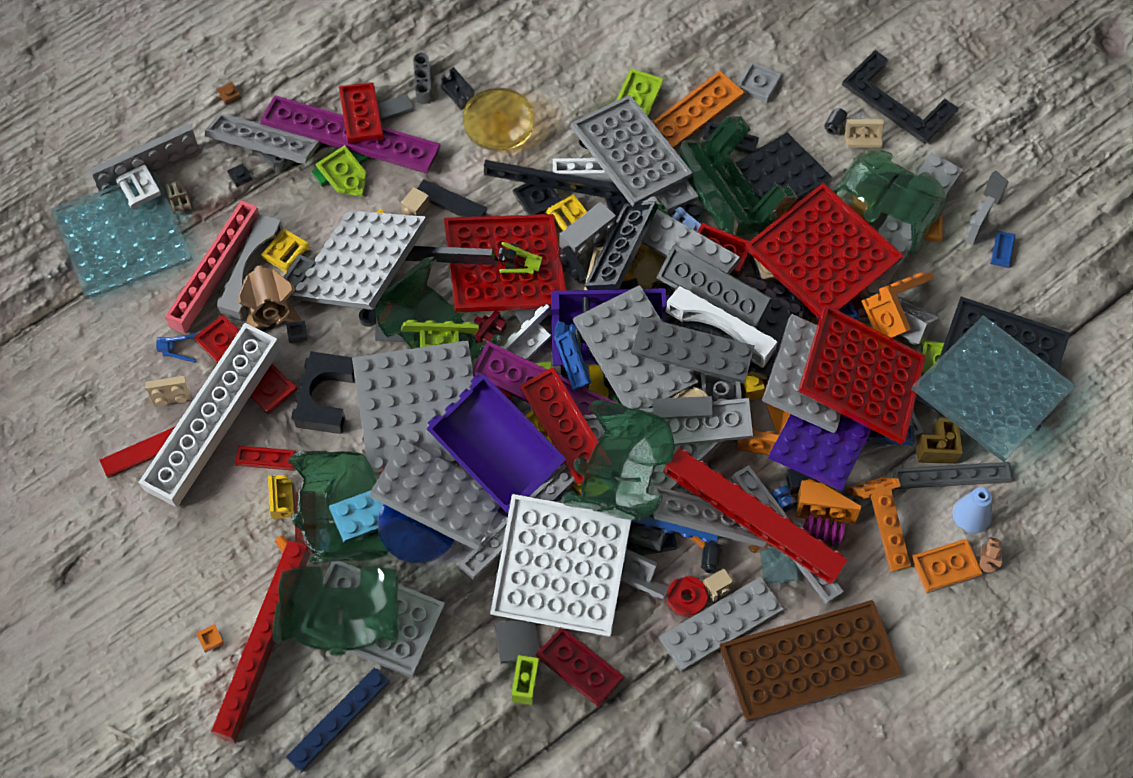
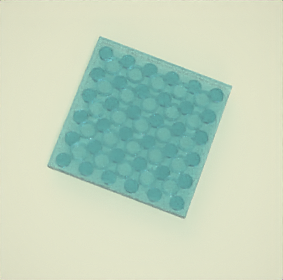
M156 171L151 172L150 175L160 190L161 195L141 204L137 209L130 208L128 198L121 186L118 185L51 209L86 300L193 260ZM128 181L134 196H139L140 194L133 181Z
M983 315L912 386L911 390L997 458L1005 462L1074 389L1075 385Z

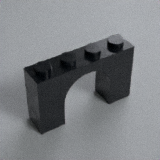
M310 351L309 358L305 359V375H302L300 379L301 391H298L296 395L297 407L293 409L291 418L294 420L296 428L341 434L345 420L344 410L319 405L313 401L311 396L316 386L324 381L335 380L353 383L355 374L352 357Z

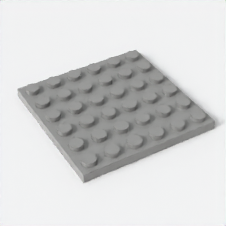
M348 211L334 229L333 234L325 243L319 255L316 256L314 266L306 271V278L296 286L297 291L293 292L292 296L295 300L373 310L430 221L426 216Z
M462 341L352 357L369 473L382 472L383 467H386L401 440L446 462L456 461L427 428L430 426L428 422L435 415L438 417L446 413L445 408L452 402L455 404L460 399L459 395L466 388L470 390L469 387L472 385L470 381L474 376L469 342Z

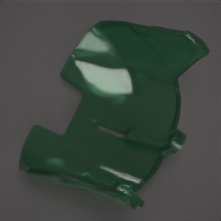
M869 150L859 153V155L854 157L841 177V181L833 187L832 191L837 195L846 190L867 203L868 206L864 212V217L869 222L876 221L882 211L900 221L911 224L909 255L917 254L926 240L929 230L937 222L946 206L947 199L942 185L928 172L917 175L893 163L891 160L894 156L890 152ZM896 174H899L891 187L888 188L887 186Z
M434 256L423 259L404 278L390 286L375 305L376 320L384 335L388 338L400 335L411 349L420 348V332H402L401 327L407 320H416L421 323L426 321H436V323L453 321L455 324L464 323L462 317L467 313H455L454 305L451 307L440 294L427 285L431 267L436 261ZM459 334V342H469L471 361L475 357H479L487 341L476 343L473 334ZM496 334L492 337L493 340L489 342L497 345L502 341V336Z
M601 399L593 401L589 406V410L596 416L605 432L593 449L589 461L582 457L574 461L575 470L584 476L582 497L577 496L572 491L564 495L561 501L569 507L591 509L592 511L624 520L645 519L659 508L663 497L661 494H648L655 467L667 464L673 459L675 445L670 425L662 417L643 410L628 408L627 406ZM615 477L621 478V479H633V480H636V482H635V481H620V480H617Z
M300 451L291 455L288 462L294 466L303 478L298 492V512L292 513L291 519L293 524L301 529L306 544L314 554L308 559L309 562L321 564L333 561H367L388 555L390 536L387 527L344 543L336 523L329 522L334 520L329 509L330 505L372 490L377 482L374 471L366 456L362 453L351 451Z
M299 567L282 571L278 587L279 603L276 604L273 624V640L277 644H281L283 641L294 637L305 646L330 651V655L341 656L346 651L374 645L382 637L391 641L392 644L398 641L397 570L383 567H361L359 585L356 588H326L323 585L321 567ZM339 606H343L342 623H338Z

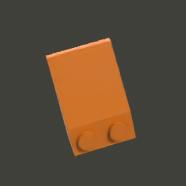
M815 480L801 482L797 496L796 518L808 519L813 514L814 520L820 516L822 521H825L827 518L829 522L837 521V523L855 525L861 510L860 505L823 483Z

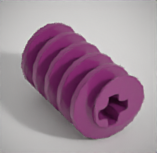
M811 514L808 519H805L803 528L812 537L816 535V539L823 537L826 544L829 539H831L832 546L838 541L840 548L845 531V523H841L837 527V521L830 525L827 518L822 523L820 516L814 521V515Z

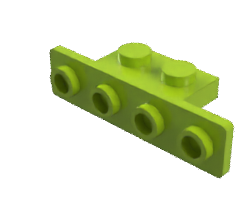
M407 320L401 327L402 332H420V347L459 342V334H476L479 330V325H475L473 322L455 324L453 321L444 323L426 321L421 323L416 320Z

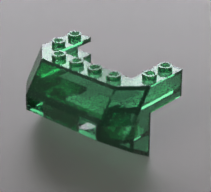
M727 116L707 141L683 140L680 149L681 159L692 171V176L687 179L719 230L732 235H751L770 226L798 199L789 184H786L783 188L780 184H774L760 200L730 154L751 130L742 116Z

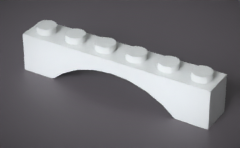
M679 286L667 301L666 313L678 320L710 324L725 331L735 341L755 345L751 361L762 368L775 353L777 341L771 336L765 335L755 327L749 326L739 318L696 296L690 290Z

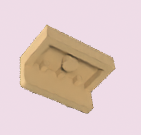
M847 119L845 129L846 147L881 148L883 119Z

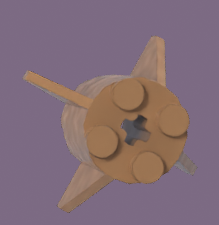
M257 266L244 279L238 296L239 304L248 307L247 324L257 329L261 326L269 327L271 323L275 322L278 325L283 321L290 323L301 321V318L288 301L289 296L295 291L294 285L276 270Z

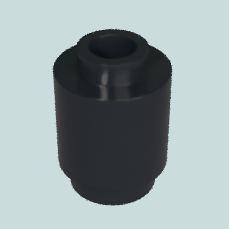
M835 108V110L831 111L824 124V128L829 134L837 135L841 132L847 121V112L841 108Z
M710 542L706 543L702 550L701 568L706 573L714 574L721 570L722 549L720 544Z

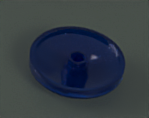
M385 504L380 509L378 517L379 537L385 548L398 559L410 563L431 562L443 556L455 541V539Z

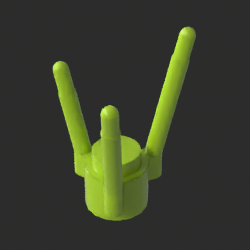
M502 242L503 246L516 251L517 256L525 258L524 266L528 268L500 269V273L533 274L534 270L539 271L542 257Z

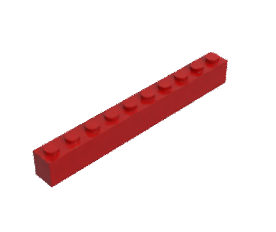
M678 448L665 466L662 473L828 584H832L847 562V559L839 551L830 549L824 541L815 539L806 529L797 527L789 518L782 517L776 513L773 507L764 505L756 496L746 493L738 484L731 483L725 479V476L720 472L711 470L705 462L696 460L687 450Z
M287 541L211 729V732L217 738L233 743L237 741L311 555L306 545Z

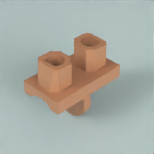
M990 537L987 545L982 544L979 563L982 571L990 573L997 566H1001V540Z

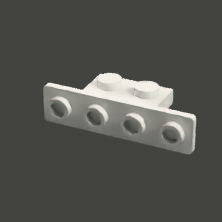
M546 304L544 307L538 308L535 316L531 320H526L521 326L522 329L518 333H513L508 338V342L500 347L529 360L551 338V335L539 325L551 313L550 306Z

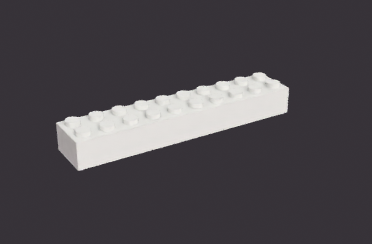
M244 323L138 482L144 491L176 508L179 506L281 350L277 338Z

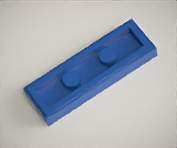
M568 331L556 338L555 342L573 391L578 392L592 384L573 331Z

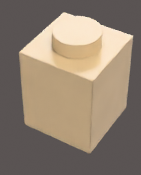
M414 187L401 202L402 213L413 216H421L430 205L429 195Z

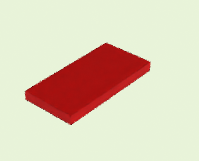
M374 82L338 86L347 142L356 143L384 139Z

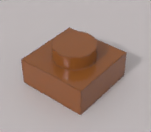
M233 82L217 88V93L225 105L241 98Z

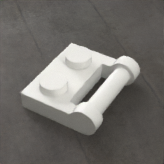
M145 164L116 178V183L124 191L131 209H137L141 204L161 195ZM130 180L133 181L140 194L137 197L134 196L128 185Z

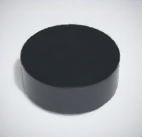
M363 308L359 312V321L363 326L370 327L376 324L377 311L374 308L373 310Z

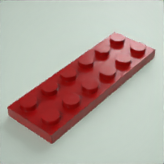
M222 315L197 334L194 340L218 364L239 330ZM271 364L250 397L269 414L293 395L297 388Z
M554 367L519 386L554 447L566 458L564 463L578 486L612 467V463Z

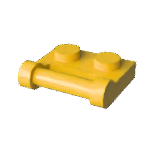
M574 194L551 206L546 211L547 214H553L554 221L562 231L568 228V226L558 214L559 211L564 213L571 224L587 213Z
M283 228L261 256L262 259L286 274L298 255L307 252L311 246L305 240ZM295 245L299 246L286 263L282 261Z

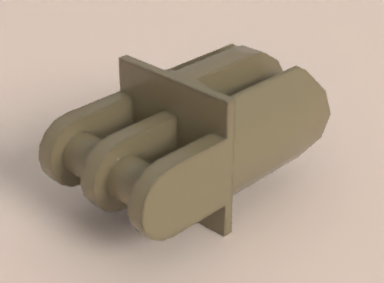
M182 180L179 183L183 193H179L176 182H173L172 185L175 191L173 196L169 184L165 185L174 214L180 210L183 212L187 208L192 209Z

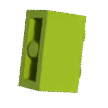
M518 655L511 694L513 703L533 704L539 658Z

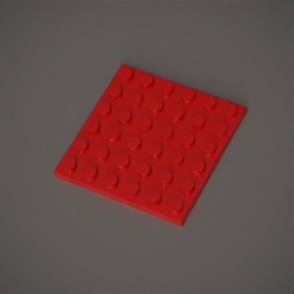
M824 183L745 245V249L818 318H820L822 308L826 304L838 311L842 310L903 258V255Z
M553 214L444 218L443 223L447 247L492 249L498 257L500 248L509 250L508 247L502 245V242H506L508 244H517L518 248L542 257L539 271L534 270L533 274L500 273V269L506 268V262L502 263L499 261L497 265L449 263L455 313L538 309L541 306L544 307L546 304L551 309V291H566L562 264L557 252L559 251ZM516 255L513 269H527L528 267L524 266L526 259Z
M826 304L822 308L798 392L902 444L906 440L926 356Z

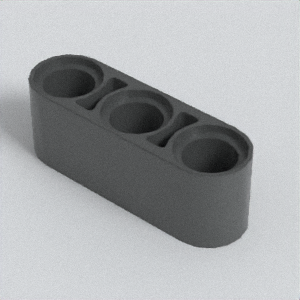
M420 52L413 57L415 94L417 102L425 105L430 103L432 99L430 64L428 55Z

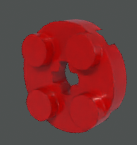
M685 576V578L675 579L670 584L667 591V604L676 614L691 618L700 613L706 606L707 591L699 579ZM691 593L690 597L692 599L684 600L682 594Z

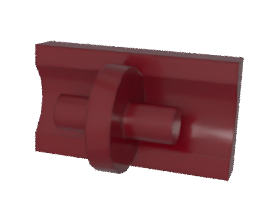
M494 311L490 317L484 315L482 318L475 317L473 321L475 325H479V330L475 334L477 337L476 343L480 346L483 343L486 344L487 341L494 344L497 338L492 331L495 329L503 333L507 327V322L500 318V312Z

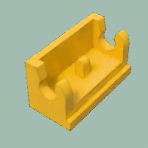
M269 475V506L272 519L294 517L292 479H288V475Z

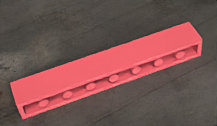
M242 200L240 201L165 315L169 328L183 334L187 333L244 245L247 236L251 234L252 225L259 217V211L256 206Z

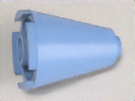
M976 488L959 499L953 508L955 524L967 533L977 534L983 532L992 522V495L985 488Z

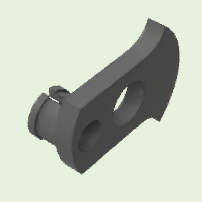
M257 150L252 151V156L262 158L273 166V170L275 169L277 172L284 170L286 158H280L275 155L268 156Z

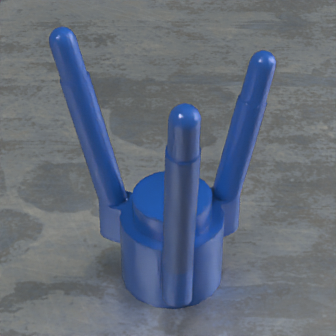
M197 334L157 337L156 349L158 352H163V356L195 363L196 359L170 351L174 350L175 341L192 339Z

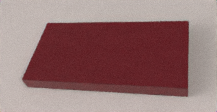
M562 627L535 655L536 658H539L542 663L598 708L625 678L624 675Z

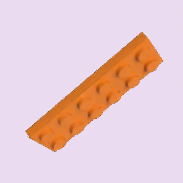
M718 71L652 123L672 148L676 149L706 126L708 122H711L744 96V91L721 71Z

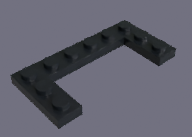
M874 50L842 81V86L919 141L926 144L958 112L959 108L944 98L924 119L917 116L869 82L889 60L877 50Z

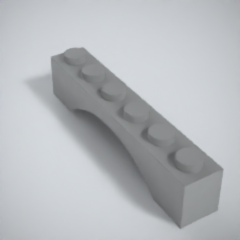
M260 214L257 221H254L252 232L246 238L245 248L243 251H240L238 263L232 268L231 278L224 286L223 296L218 299L217 307L221 316L224 315L225 317L242 321L248 308L238 302L243 281L255 260L281 232L282 225L279 219Z

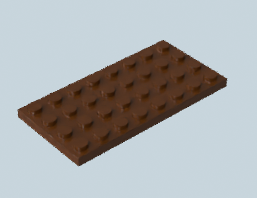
M873 600L719 644L746 723L896 679L903 675Z

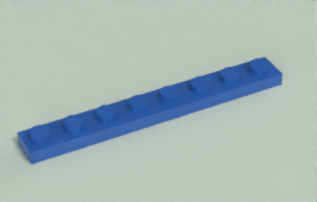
M564 493L561 503L631 515V524L638 522L642 523V526L646 528H662V531L666 533H673L675 531L687 538L696 536L708 543L718 539L717 535L654 519V514L652 513L645 518L635 509Z

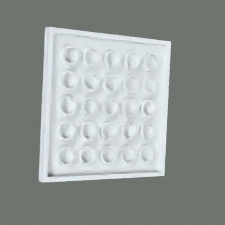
M512 494L490 614L611 636L632 516Z

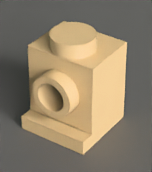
M725 569L703 581L707 595L712 603L717 601L719 595L721 597L727 595L731 591L732 585L735 584V579L730 573L727 574Z

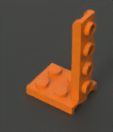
M924 271L903 279L902 282L900 280L890 286L887 285L880 288V293L862 300L873 328L891 338L910 330V325L897 298V294L933 280V273L924 274Z
M785 411L782 414L779 435L791 415ZM752 428L753 438L738 439L737 450L769 456L779 435L772 431L761 432Z
M883 476L848 486L849 494L856 495L857 498L862 497V499L871 497L890 571L893 572L910 567L892 494L893 488L900 487L899 479Z

